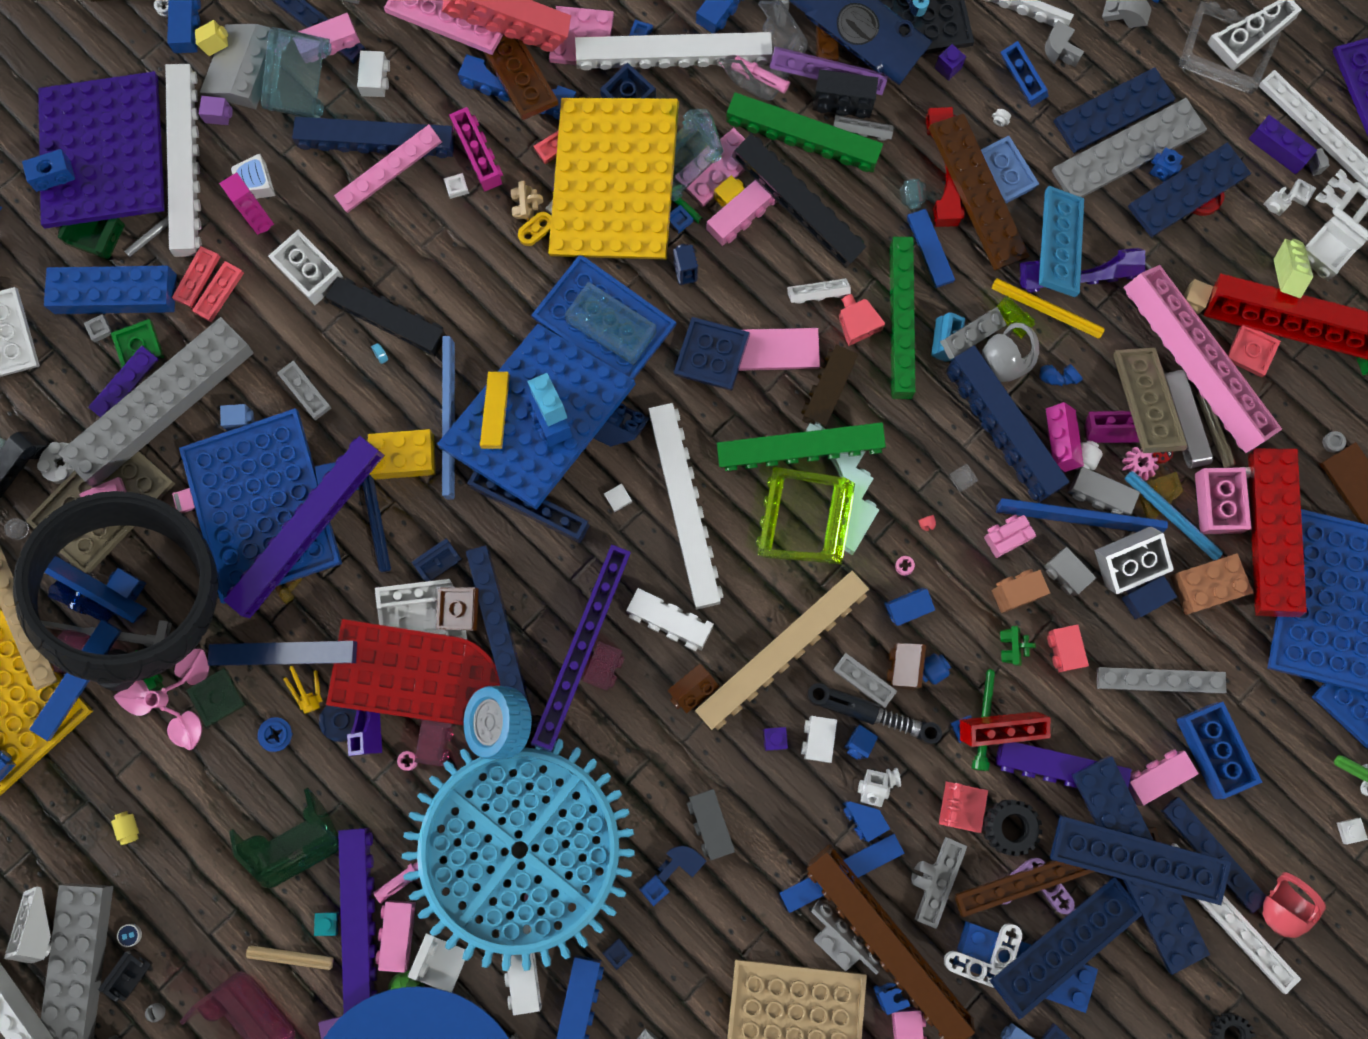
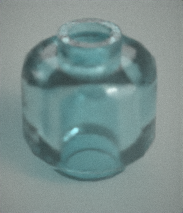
M920 179L904 181V185L900 187L902 205L909 206L910 210L921 208V204L927 200L925 183L920 182Z

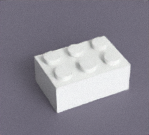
M299 230L268 256L274 265L314 305L328 294L337 277L344 280L340 271Z

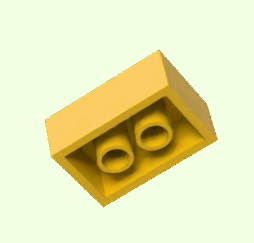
M430 429L368 434V442L385 455L369 474L374 480L436 475L434 434Z

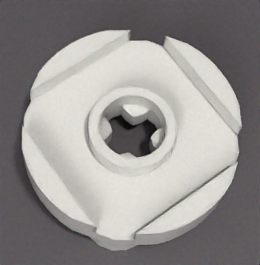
M64 442L50 443L42 452L37 464V468L41 471L42 475L56 484H62L74 471L64 459V466L60 465L57 468V462L62 459L58 452L68 445V443Z

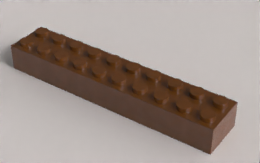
M829 844L813 857L807 867L809 878L815 884L818 882L823 888L821 891L828 901L832 900L837 905L836 910L843 919L847 918L852 924L850 927L858 937L860 935L866 941L865 946L870 953H876L881 959L879 962L886 972L890 971L894 975V981L902 991L904 989L910 995L909 1000L917 1009L920 1007L925 1013L923 1016L931 1027L935 1026L940 1032L938 1033L941 1039H968L975 1033L974 1018L833 846Z

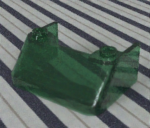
M309 788L304 789L308 804L303 810V816L306 821L276 838L268 841L264 836L255 835L243 840L234 829L229 831L233 856L263 887H276L339 851L338 833L325 807Z

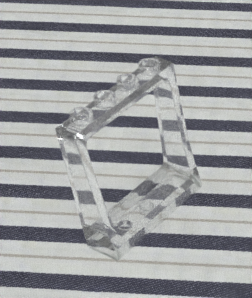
M1201 1L1197 7L1178 66L1252 94L1258 89L1282 32H1279L1269 41L1253 77L1244 75L1192 53L1203 14L1231 24H1236L1247 17L1237 15L1238 12L1234 9L1223 10L1219 8L1220 5L1216 2L1205 3Z

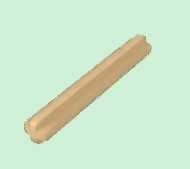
M249 946L246 952V957L249 959L325 970L332 969L334 963L333 957L258 946Z

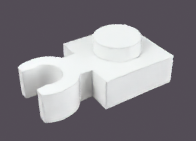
M1286 187L1281 188L1279 192L1275 191L1263 204L1270 212L1278 216L1291 205V201L1295 197L1294 193L1292 195L1285 193Z

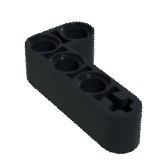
M16 432L1 447L0 498L29 459H40L42 452L49 446L36 432Z

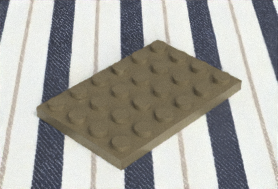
M138 451L99 485L120 477L127 492L140 493L141 495H148L160 500L176 483ZM73 471L33 512L26 522L35 529L53 511L68 502L80 498V493L93 487ZM110 526L88 532L61 549L60 553L76 568L89 575L135 526Z

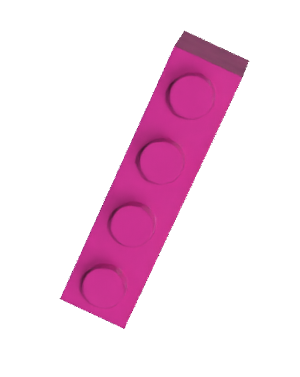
M237 172L219 183L257 235L268 231L274 225Z

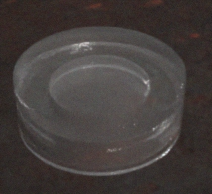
M13 518L6 523L4 530L8 537L19 540L27 535L29 527L24 520Z

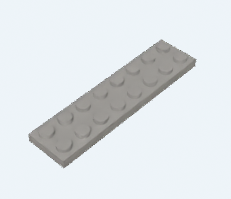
M1184 98L1053 167L1051 171L1065 192L1084 197L1152 161L1157 152L1161 154L1165 147L1175 149L1205 133L1207 128L1188 99Z

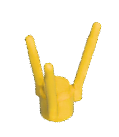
M291 665L289 668L301 697H299L287 677H284L283 680L297 701L300 710H303L304 714L319 709V703L323 702L320 695L318 671H314L316 695L314 696L313 692L305 693L299 677Z

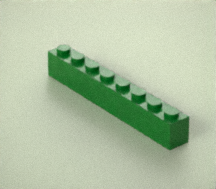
M736 92L726 114V122L734 127H742L751 133L763 134L771 140L777 139L789 146L803 148L806 152H815L826 159H835L844 165L858 167L864 172H874L883 147L881 142Z
M893 237L890 244L891 399H912L915 394L913 237Z
M883 422L717 442L719 467L725 468V471H736L738 466H745V469L758 468L757 464L766 463V467L777 466L780 461H786V464L799 463L798 459L807 458V462L819 461V457L828 456V459L840 458V454L847 453L849 457L861 456V452L869 451V454L882 453V449H886Z

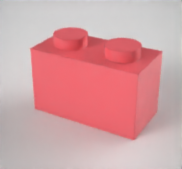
M1079 625L1058 628L1048 632L1047 641L1049 647L1053 649L1054 656L1052 661L1054 667L1058 669V673L1089 666Z

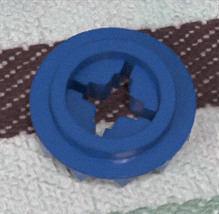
M274 717L267 719L258 730L260 745L265 750L271 752L284 750L291 743L290 740L293 735L291 725L282 718ZM273 729L275 731H282L278 735L279 741L276 738L269 739L273 735Z

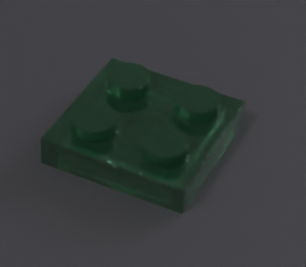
M226 668L186 690L206 727H210L246 706Z

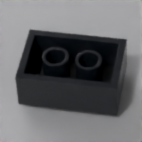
M819 69L813 110L820 113H836L840 116L852 115L861 119L870 118L876 100L878 77Z

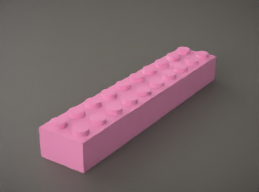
M1161 265L1142 272L1123 287L1129 299L1134 301L1138 307L1140 314L1148 320L1151 329L1159 335L1163 345L1173 354L1176 363L1184 369L1188 379L1196 385L1200 395L1210 404L1213 413L1221 419L1225 429L1235 438L1239 448L1247 453L1282 430L1281 426Z

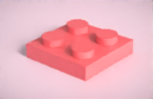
M1240 326L1227 355L1234 365L1262 378L1266 375L1281 341L1261 331Z

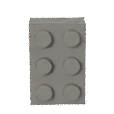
M1148 527L1094 550L1104 585L1115 594L1124 592L1174 570L1164 533L1153 527Z

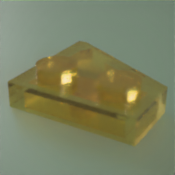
M1177 472L1146 482L1169 504L1183 492ZM1139 494L1146 518L1156 519L1161 512Z

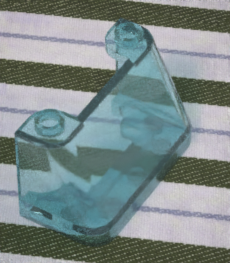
M277 27L270 29L261 96V106L263 109L310 118H320L323 115L324 106L317 99L322 58L325 59L331 53L330 39Z
M707 109L689 110L683 116L685 119L682 122L684 127L676 134L672 201L682 197V192L712 163L722 158L723 148L713 117Z

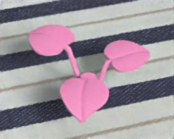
M193 649L191 653L175 665L174 672L176 676L182 678L181 681L162 688L161 691H149L145 682L139 680L135 681L128 689L114 695L119 705L134 715H146L152 708H160L161 711L175 715L177 718L172 719L168 724V736L174 744L188 750L194 749L200 740L202 733L201 720L192 711H186L180 715L179 712L166 707L169 700L167 691L184 684L186 681L190 685H199L206 680L209 674V665L205 652L202 649Z

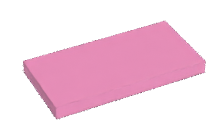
M818 328L744 330L750 332V337L739 371L820 368Z

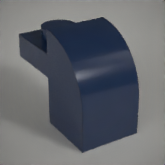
M685 845L673 847L666 853L672 860L669 862L666 859L658 868L660 871L658 877L665 882L678 866L693 877L707 860L692 847Z

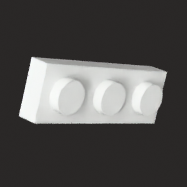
M846 278L787 287L791 303L798 304L808 300L820 301L827 297L840 298L851 294V287Z

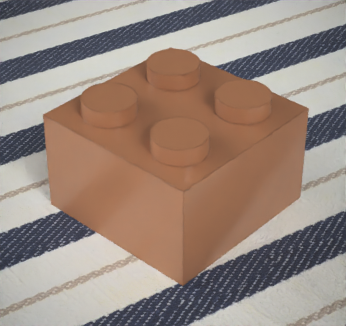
M1033 569L1015 576L1016 579L1011 576L1001 580V582L996 583L997 587L992 590L1001 613L1050 594L1041 570L1033 572Z

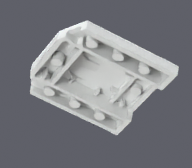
M450 579L375 588L379 625L459 637L467 640L466 630H436L438 587H454Z

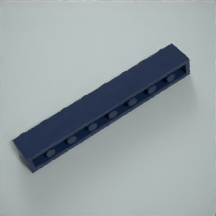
M295 117L292 139L296 146L303 150L314 148L329 151L331 149L341 152H377L386 155L393 152L428 124ZM430 125L442 143L423 157L428 155L439 158L453 157L455 144L453 127Z
M487 546L468 550L466 555L475 588H479L478 601L500 685L513 687L520 691L526 698L530 710H532L490 550Z

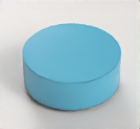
M379 343L371 346L372 351L381 364L388 361V357Z

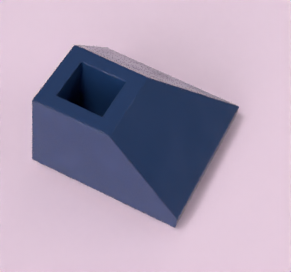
M621 403L598 431L594 439L610 447L635 440L650 418Z

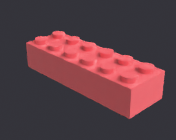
M443 0L442 12L447 13L450 17L461 18L469 24L483 26L491 32L502 33L508 38L521 40L527 45H535L546 52H553L568 38L571 15L532 0Z

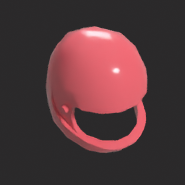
M1283 872L1277 879L1275 889L1270 891L1269 896H1266L1262 914L1267 925L1275 933L1283 937L1297 938L1307 933L1319 921L1326 910V905L1317 892L1296 876ZM1287 881L1294 883L1304 890L1315 905L1301 897Z

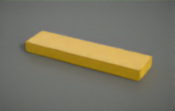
M488 372L480 439L481 449H502L510 378L509 372Z

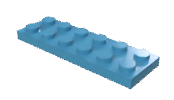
M1048 186L1044 196L1039 285L1076 297L1080 293L1084 198Z

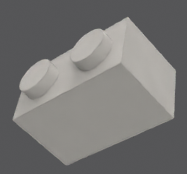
M1068 547L1062 549L1044 565L1048 576L1053 580L1056 579L1061 584L1060 587L1063 592L1072 597L1078 595L1096 579L1091 571Z

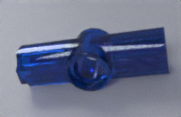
M56 581L48 590V597L68 605V608L84 615L88 614L100 621H108L114 614L111 610L60 581Z

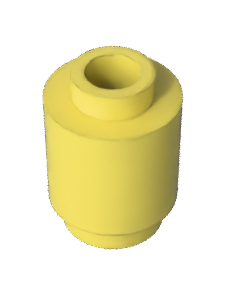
M128 811L114 815L115 820H112L111 823L117 841H120L121 845H125L138 840L137 834H139L134 814H128Z

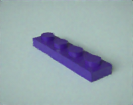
M141 345L88 408L99 417H102L133 391L160 359L145 346Z

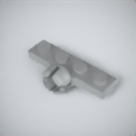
M945 837L934 864L924 861L916 864L914 869L924 874L921 877L912 873L911 881L914 886L923 889L924 895L914 920L937 929L967 849L966 845Z

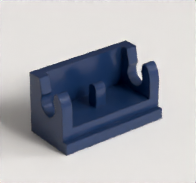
M446 538L412 561V564L421 577L428 582L443 574L462 559Z

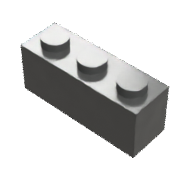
M714 789L689 797L690 802L687 803L690 815L695 814L697 823H694L697 836L702 835L704 844H701L704 857L709 856L711 861L734 853L735 850Z

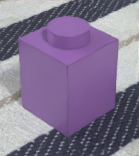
M201 96L198 114L202 120L208 124L228 125L233 111L227 100L220 97Z

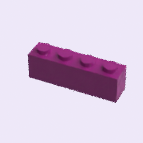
M1098 411L1088 413L1084 425L1086 441H1093L1095 443L1139 442L1130 411Z

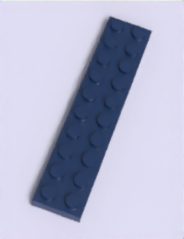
M1109 755L1071 774L1096 825L1153 840L1112 756ZM1123 879L1132 899L1142 913L1141 917L1170 974L1173 975L1210 955L1180 894Z

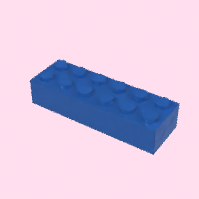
M169 266L47 267L44 307L54 314L175 312V301L172 297L176 291L177 274Z
M965 921L957 952L990 964L999 933ZM1009 937L1008 942L1005 943L1003 941L1002 945H1006L1012 949L1013 945L1009 944V941L1011 939V937ZM1021 941L1016 957L1032 944ZM1004 949L999 952L998 958L1000 962H1007L1009 960L1010 954L1008 950ZM955 956L953 964L962 966L965 969L966 964L957 960V956ZM975 963L971 965L970 971L980 975L982 968L980 964ZM1087 964L1083 965L1047 996L1046 999L1086 1013L1098 969ZM987 967V975H986V976L991 977V978L994 977V976H995L994 974H991V973L988 972V970L990 969V967Z

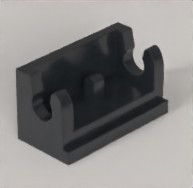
M135 949L126 951L98 990L115 1002H118L119 999L124 1002L153 963Z

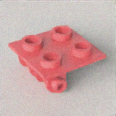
M946 781L938 824L981 833L988 790Z

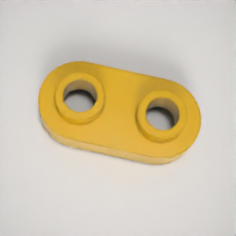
M539 212L521 226L518 230L520 243L525 246H532L549 233L551 215L546 212ZM546 222L547 225L542 227L540 226V223ZM530 234L532 235V237L530 239H526L525 235Z

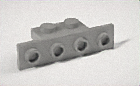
M819 899L811 912L826 927L815 936L814 941L845 972L860 959L875 974H878L882 967L879 962L881 959L876 953L871 954L865 946L863 938L858 937L844 920L832 912L830 906L824 904Z

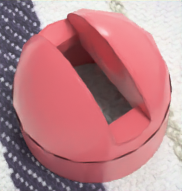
M934 515L918 520L920 527L924 531H929V528L933 530L936 526Z

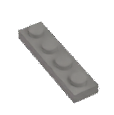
M998 307L940 342L948 358L952 359L1007 324Z

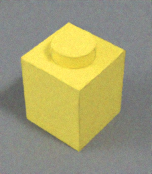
M215 20L195 30L196 44L208 56L228 47V33Z

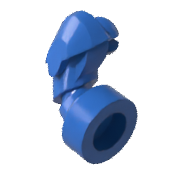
M1071 364L1064 368L1063 375L1053 365L1042 366L1039 378L1044 383L1058 386L1063 384L1077 385L1083 380Z

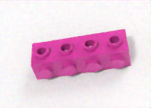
M468 107L449 114L452 125L484 192L501 185L500 177L503 176L500 166L495 165L493 162L495 156L491 148L487 149L485 145L487 140L483 131L479 132L477 128L479 123L475 114L471 116Z

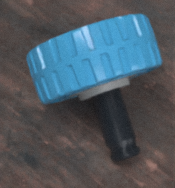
M485 686L475 692L467 704L464 714L465 738L472 752L481 758L509 759L523 750L529 739L530 732H536L542 716L531 715L526 698L517 689L506 686Z

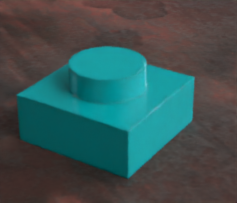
M339 912L315 913L314 936L338 935Z

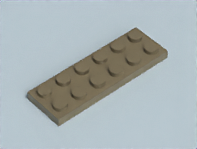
M1156 348L1115 350L1113 356L1143 453L1184 451L1187 443Z

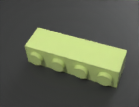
M1285 239L1273 259L1280 291L1301 298L1313 278V273L1304 243L1296 239H1292V241Z

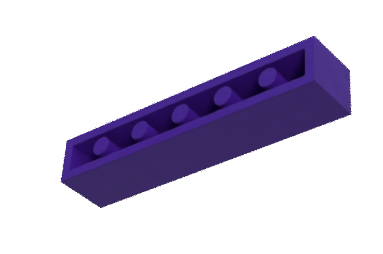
M1012 742L999 744L995 766H1000L1001 771L1014 773V770L1021 771L1022 776L1035 778V775L1043 776V781L1056 783V780L1064 781V786L1077 788L1071 774L1097 761ZM1117 766L1129 789L1132 769Z

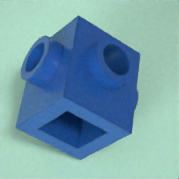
M1165 147L1161 154L1157 152L1151 163L1154 165L1149 174L1164 182L1167 181L1172 175L1179 173L1182 168L1180 162L1183 156L1178 154L1177 151Z

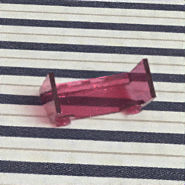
M237 972L193 1005L180 1021L183 1025L200 1012L206 1020L212 1022L225 1016L243 1039L295 1038V1030L251 976L245 972Z

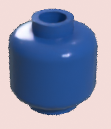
M933 653L925 658L922 678L925 683L930 681L931 684L936 685L950 675L949 669L951 666L942 654Z

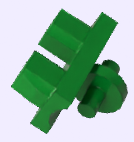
M1011 626V629L1000 631L1001 643H1012V650L1001 651V661L1013 664L1014 666H1022L1021 649H1023V657H1030V649L1036 648V644L1029 643V635H1023V643H1021L1020 628L1018 626Z

